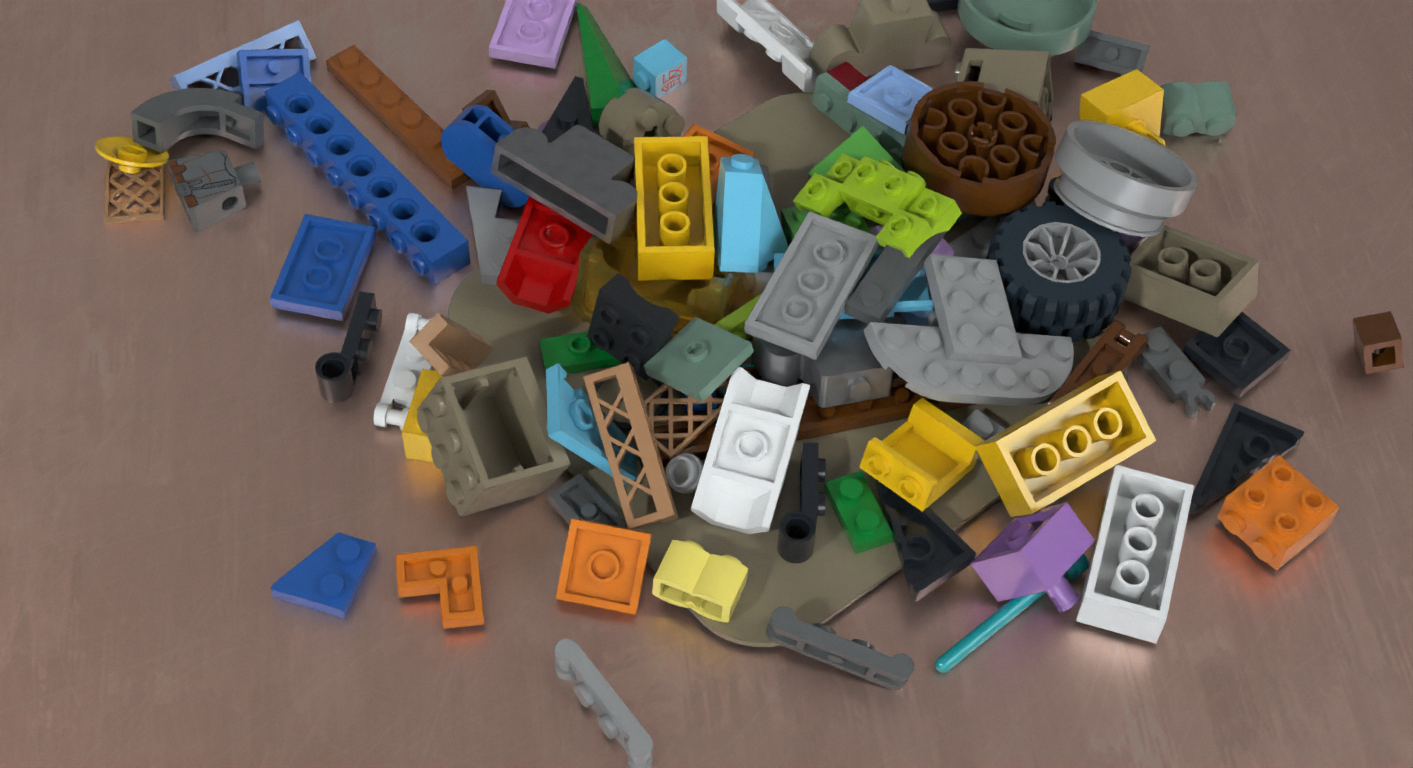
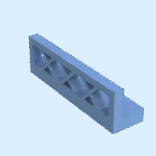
M299 20L178 73L168 80L174 91L189 89L188 86L201 81L212 85V89L220 88L239 94L240 85L232 88L219 83L223 70L230 67L238 70L236 54L238 50L272 49L278 46V49H283L285 42L297 37L302 49H308L309 61L317 57ZM217 73L215 81L207 78Z

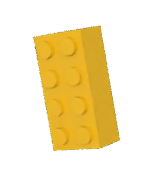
M708 136L634 137L638 281L713 279L715 249Z
M1120 370L1092 379L978 444L975 448L1010 517H1016L1037 512L1152 444L1156 439Z

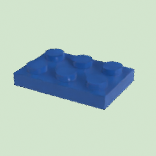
M305 214L269 298L271 307L344 321L377 236L375 227Z

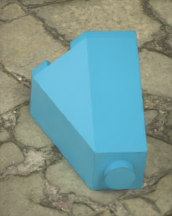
M734 154L731 157H721L713 220L714 249L720 271L759 273L767 269V263L774 259V253H785L788 249V244L759 161L746 154Z

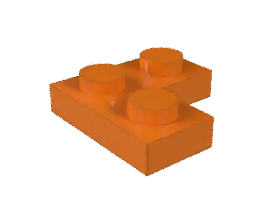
M477 546L395 554L399 598L440 593L443 629L484 625Z

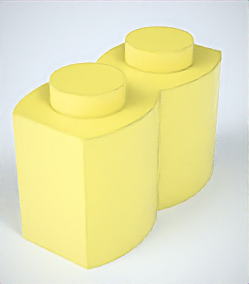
M672 540L654 576L652 594L670 604L691 608L709 619L728 623L746 585L748 568L733 556L709 554L696 542Z

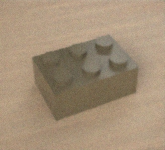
M1164 225L1159 235L1148 237L1130 255V266L1132 269L1123 299L1218 337L1258 295L1259 261Z

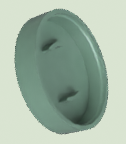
M958 0L957 9L959 19L968 33L992 49L1049 51L1050 56H1055L1073 50L1086 40L1092 29L1097 0Z

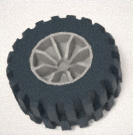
M1055 201L1044 202L1042 206L1038 207L1036 203L1022 208V212L1019 210L1014 211L1006 217L1005 221L999 223L991 238L986 259L997 260L1016 333L1020 330L1026 334L1071 337L1072 342L1075 343L1079 342L1082 336L1085 339H1089L1099 334L1100 330L1106 329L1113 322L1114 316L1118 314L1132 269L1130 266V252L1124 246L1125 241L1119 232H1113L1112 229L1087 219L1067 204H1064V206L1056 205Z

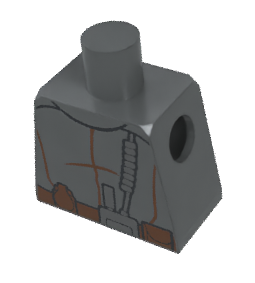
M222 150L167 161L173 186L194 233L244 210L247 205L243 188L261 182L254 162L234 168L227 152Z

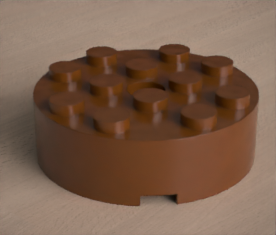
M955 82L934 88L922 96L914 107L903 147V162L906 171H913L920 175L926 182L925 188L954 199L961 212L996 217L1001 214L1017 211L1035 200L1043 189L1056 144L1054 129L1046 115L1024 96L1007 88L1004 93L983 88L984 82Z

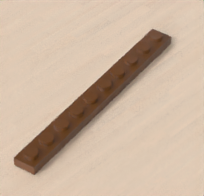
M903 378L893 379L890 396L822 408L817 405L813 396H808L796 441L906 419L910 415L913 404L921 398H924L941 411L976 404L943 402L921 396L906 388L905 385L908 382ZM718 419L710 424L678 455L688 453L697 456L700 460L706 459ZM688 421L673 423V433H688ZM693 421V432L704 421ZM669 424L654 427V434L669 433ZM634 437V443H635V446H636V450L639 451V450H638V447H637V443H636L635 437ZM657 439L669 450V439ZM673 439V450L685 439ZM659 450L663 467H667L671 460ZM639 457V461H640V464H641V468H643L642 460H641V458Z

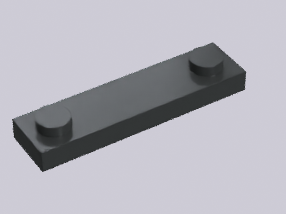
M947 231L940 232L927 239L915 250L910 258L905 257L902 251L887 245L846 301L844 314L867 324L870 322L883 323L924 265L923 262L932 254Z

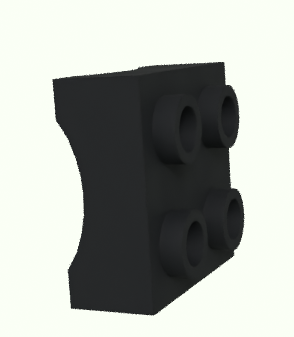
M617 273L599 289L587 337L597 348L604 350L622 364L629 362L634 368L635 373L647 381L650 376L647 375L644 365L668 343L677 325L679 315L669 308L659 307L642 298L633 289L629 280Z

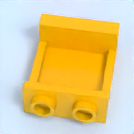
M921 398L913 404L908 420L883 441L877 437H873L868 441L859 468L923 512L974 468L979 457L975 446L985 440L924 398Z

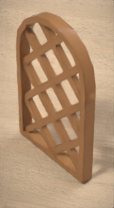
M109 161L105 174V224L165 219L166 171L164 165L160 166V172L154 168H143L140 173L134 175L121 171L118 164ZM114 167L118 171L111 176L112 169ZM149 171L156 177L149 183H146L140 178ZM122 174L131 178L123 185L115 181ZM159 181H160V191H158L157 189H155V188L153 187V186H154L156 183H158ZM137 182L143 188L134 194L128 188ZM112 185L117 190L110 195V186ZM147 191L156 195L149 202L140 198ZM121 193H124L130 198L121 205L114 199ZM159 200L160 211L153 207V205ZM136 201L143 207L133 213L127 207ZM110 204H112L113 206H115V207L117 208V209H116L115 211H113L111 214H110ZM147 210H149V211L152 212V213L143 214V213H144L145 211H147ZM121 212H123V213L126 214V215L118 216Z
M727 380L720 385L724 386L725 394L728 387ZM666 384L660 386L644 401L645 407L649 406L648 417L653 433L654 422H669V433L654 434L658 450L670 460L676 457L710 424L718 419L724 398H712L711 394L703 403L690 396L688 398H673L672 387ZM668 389V398H658ZM654 404H668L669 416H654ZM673 404H688V416H673ZM693 404H707L708 415L693 416ZM712 404H721L712 414ZM688 421V433H673V422ZM693 421H704L693 432ZM657 439H669V450ZM673 439H685L673 450Z

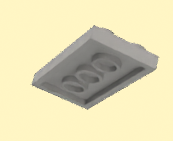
M809 211L746 320L745 333L817 360L845 308L846 301L854 292L878 248L879 242L875 238L876 235Z

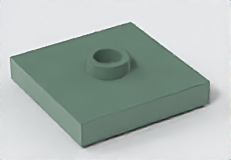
M694 317L644 365L648 376L703 403L754 350L751 342L698 317Z

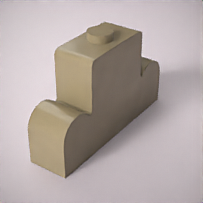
M860 0L849 27L846 28L844 25L836 24L823 29L817 35L809 59L817 76L844 62H848L864 76H872L889 65L903 71L943 64L952 41L938 13L930 9L926 0Z

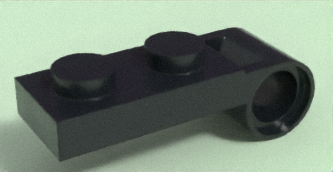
M359 292L341 353L331 352L324 354L315 364L320 394L329 402L339 403L350 398L354 392L358 376L361 375L364 362L371 360L373 353V340L371 338L374 331L378 332L380 330L382 322V310L377 309L375 293Z
M802 443L800 511L790 512L780 521L777 550L779 555L790 563H802L811 557L814 548L817 517L825 516L826 492H818V482H825L826 459L818 458L819 443ZM797 535L802 537L803 539L797 540L791 538L790 536Z

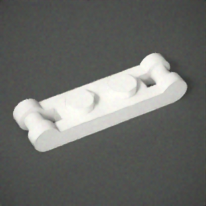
M409 312L407 315L405 330L380 403L376 405L373 424L375 426L387 427L388 424L400 426V430H402L422 369L433 371L435 369L409 342L430 321V319L422 318L421 314ZM394 407L402 408L403 411L394 410Z

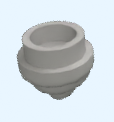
M688 453L680 454L674 457L666 467L667 481L672 489L684 494L693 493L697 489L704 465L695 455Z

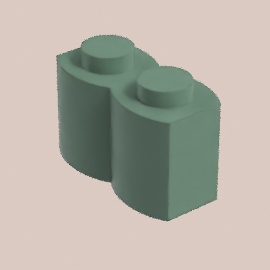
M1206 81L1194 85L1188 82H1171L1160 86L1164 89L1161 116L1162 133L1178 137L1196 132L1218 136L1232 130L1236 112L1228 83Z

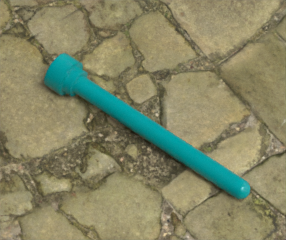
M1084 553L1065 572L1064 576L1067 580L1070 578L1076 579L1089 568V562ZM1046 592L1009 600L938 657L935 661L936 669L942 673L948 672Z

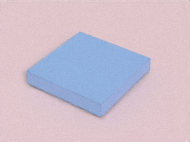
M889 65L850 91L847 103L904 135L908 131L915 105L922 96L934 88Z

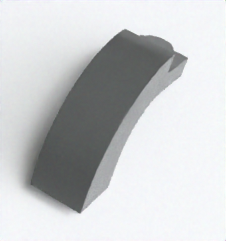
M190 88L171 91L153 97L131 111L133 142L160 153H164L181 139L199 134L223 136L254 149H257L264 143L263 113L243 106L241 95L225 90Z

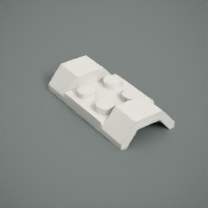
M717 0V14L737 32L744 33L751 40L762 44L770 58L777 62H782V73L803 92L814 93L815 80L818 76L809 59L814 41L767 0H748L743 5H740L736 0Z
M738 367L731 374L691 506L693 513L712 525L746 534L768 532L770 530L800 427L810 385L801 383L785 387L757 380L742 367Z

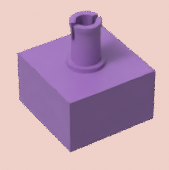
M1068 502L1040 509L1033 514L1016 516L970 564L998 602L1046 592L1056 605V609L1061 612L1074 606L1080 599L1079 594L1075 592L1064 574L1095 540Z

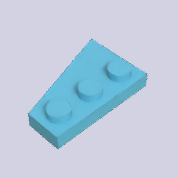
M559 364L546 369L548 437L612 476L595 415L589 405V396L582 388L574 390L564 380L567 372ZM611 421L608 427L610 436L624 443L627 436ZM631 443L630 447L636 449V446ZM613 444L615 454L617 457L618 453L621 450V447ZM627 451L619 467L623 476L634 481L637 479L636 455Z

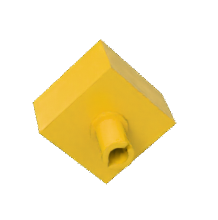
M1135 69L1081 94L1079 121L1090 120L1119 126L1145 136L1165 147V141L1159 137L1164 89L1138 69Z

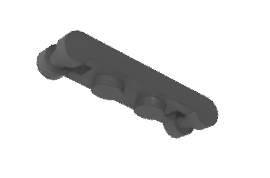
M782 606L775 609L767 625V637L772 642L892 690L904 687L914 671V662L907 654L900 653L890 657L875 651V647L860 639L850 641L836 635V632L826 625L818 623L810 625L796 619V614L789 607Z

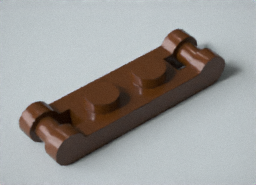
M1114 320L1053 395L1048 405L1098 376L1120 370L1124 374L1136 357L1138 358L1144 351L1149 338L1140 333L1134 335L1126 330L1125 324Z

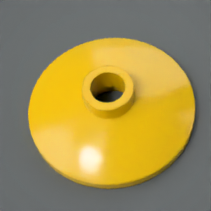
M109 136L97 140L95 144V150L99 155L118 164L119 169L126 173H140L141 168L162 166L169 160L167 150L164 153H160L133 142V137Z

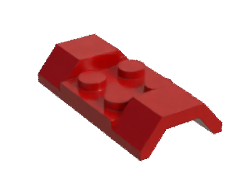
M529 196L498 275L496 285L516 305L547 314L568 307L581 277L595 235Z

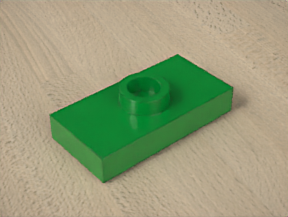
M588 331L539 339V350L545 376L546 369L556 364H559L567 374L617 366L621 365V362L604 350L597 348L587 337Z

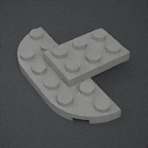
M930 254L923 264L939 327L870 322L864 329V334L871 351L885 370L890 367L908 382L905 387L911 391L943 402L1005 406L1038 404L1047 400L1062 386L1070 375L1074 361L1071 337L1016 333L997 260Z

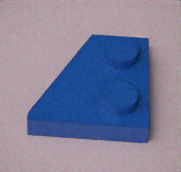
M308 49L238 50L236 53L242 105L259 112L265 110V107L268 106L265 91L298 72H301L312 83Z
M338 532L273 583L271 587L272 596L346 619L377 553L376 543Z

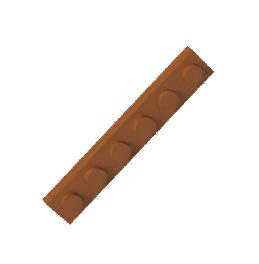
M355 45L326 60L327 70L451 190L471 179L446 157L441 145V136L444 130Z

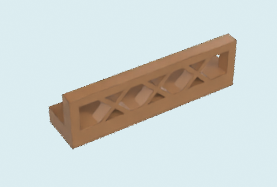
M439 313L409 341L443 377L477 369L476 367L495 349L484 337Z
M627 362L584 376V382L628 528L637 529L659 521L665 524L678 520L679 516L634 368ZM617 377L621 391L614 404L611 405L599 399L595 384ZM623 400L627 413L618 409ZM601 406L610 410L606 418ZM616 413L630 420L632 429L624 443L612 438L609 434L608 427ZM634 437L639 451L630 447ZM613 444L621 447V450L618 453L617 457L615 454ZM627 451L640 457L643 463V468L636 481L621 474L619 465ZM645 476L647 477L650 489L641 485ZM624 482L633 486L629 494H627ZM638 489L653 497L657 512L635 519L631 502Z

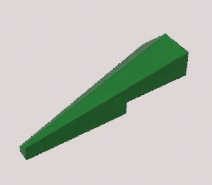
M576 3L591 122L593 128H598L602 112L608 102L614 97L619 99L622 95L626 94L625 90L637 87L589 9L581 3Z

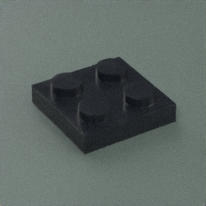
M1243 312L1218 337L1200 331L1189 339L1182 349V352L1237 398L1242 397L1288 358L1291 351Z

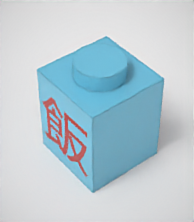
M663 39L633 57V82L637 88L643 89L657 98H661L687 82V57L669 41Z

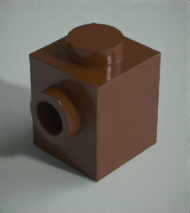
M1391 311L1353 318L1355 348L1365 375L1404 368L1402 337Z

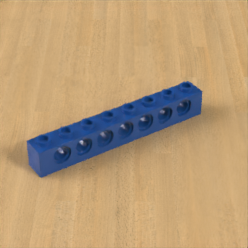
M301 72L265 91L268 105L265 107V112L272 124L275 126L280 125L285 130L290 142L294 146L299 145L305 151L311 164L314 167L320 166L324 170L330 183L335 188L340 187L346 193L351 205L357 210L361 209L367 215L369 222L375 227L376 231L382 230L389 237L393 248L400 254L403 252L410 259L413 268L419 275H426L436 285L471 263L468 240Z

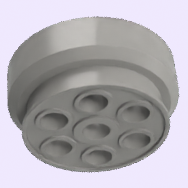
M1090 120L1070 123L1055 153V159L1062 175L1056 178L1054 190L1060 199L1087 219L1128 235L1140 237L1159 235L1164 228V219L1182 214L1198 185V177L1194 170L1175 153L1145 136L1108 123Z

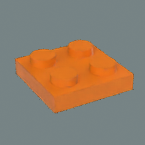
M571 518L556 599L636 615L653 533Z

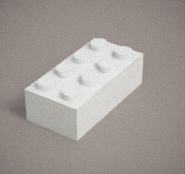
M1115 465L1103 503L1076 618L1077 622L1157 643L1167 620L1194 485Z

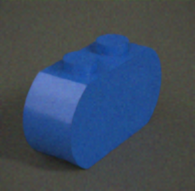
M468 106L442 133L441 145L446 157L482 188L502 190V205L509 207L524 205L529 195L491 173L495 144L512 133L514 129L487 106Z

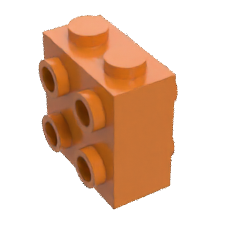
M1278 455L1226 496L1217 518L1230 533L1237 535L1252 548L1254 554L1260 560L1267 562L1277 571L1330 527L1340 507L1284 458Z

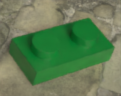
M862 471L825 482L824 492H826L827 499L855 554L892 543L893 532Z

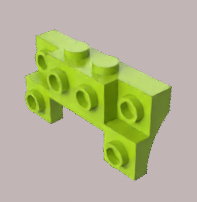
M843 153L825 176L814 173L793 200L799 210L803 211L805 208L826 218L838 206L846 202L851 212L884 226L875 237L880 246L886 247V245L902 251L907 258H910L915 250L930 237L940 232L949 231L962 214L954 199L925 188V180L913 171H908L907 173L900 171L883 159L878 162L864 156L861 160H857Z

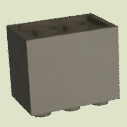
M527 357L441 377L417 409L419 427L428 436L432 446L431 455L436 468L441 469L446 482L447 498L450 504L456 507L459 517L542 494L571 465L564 446L548 437L547 405Z

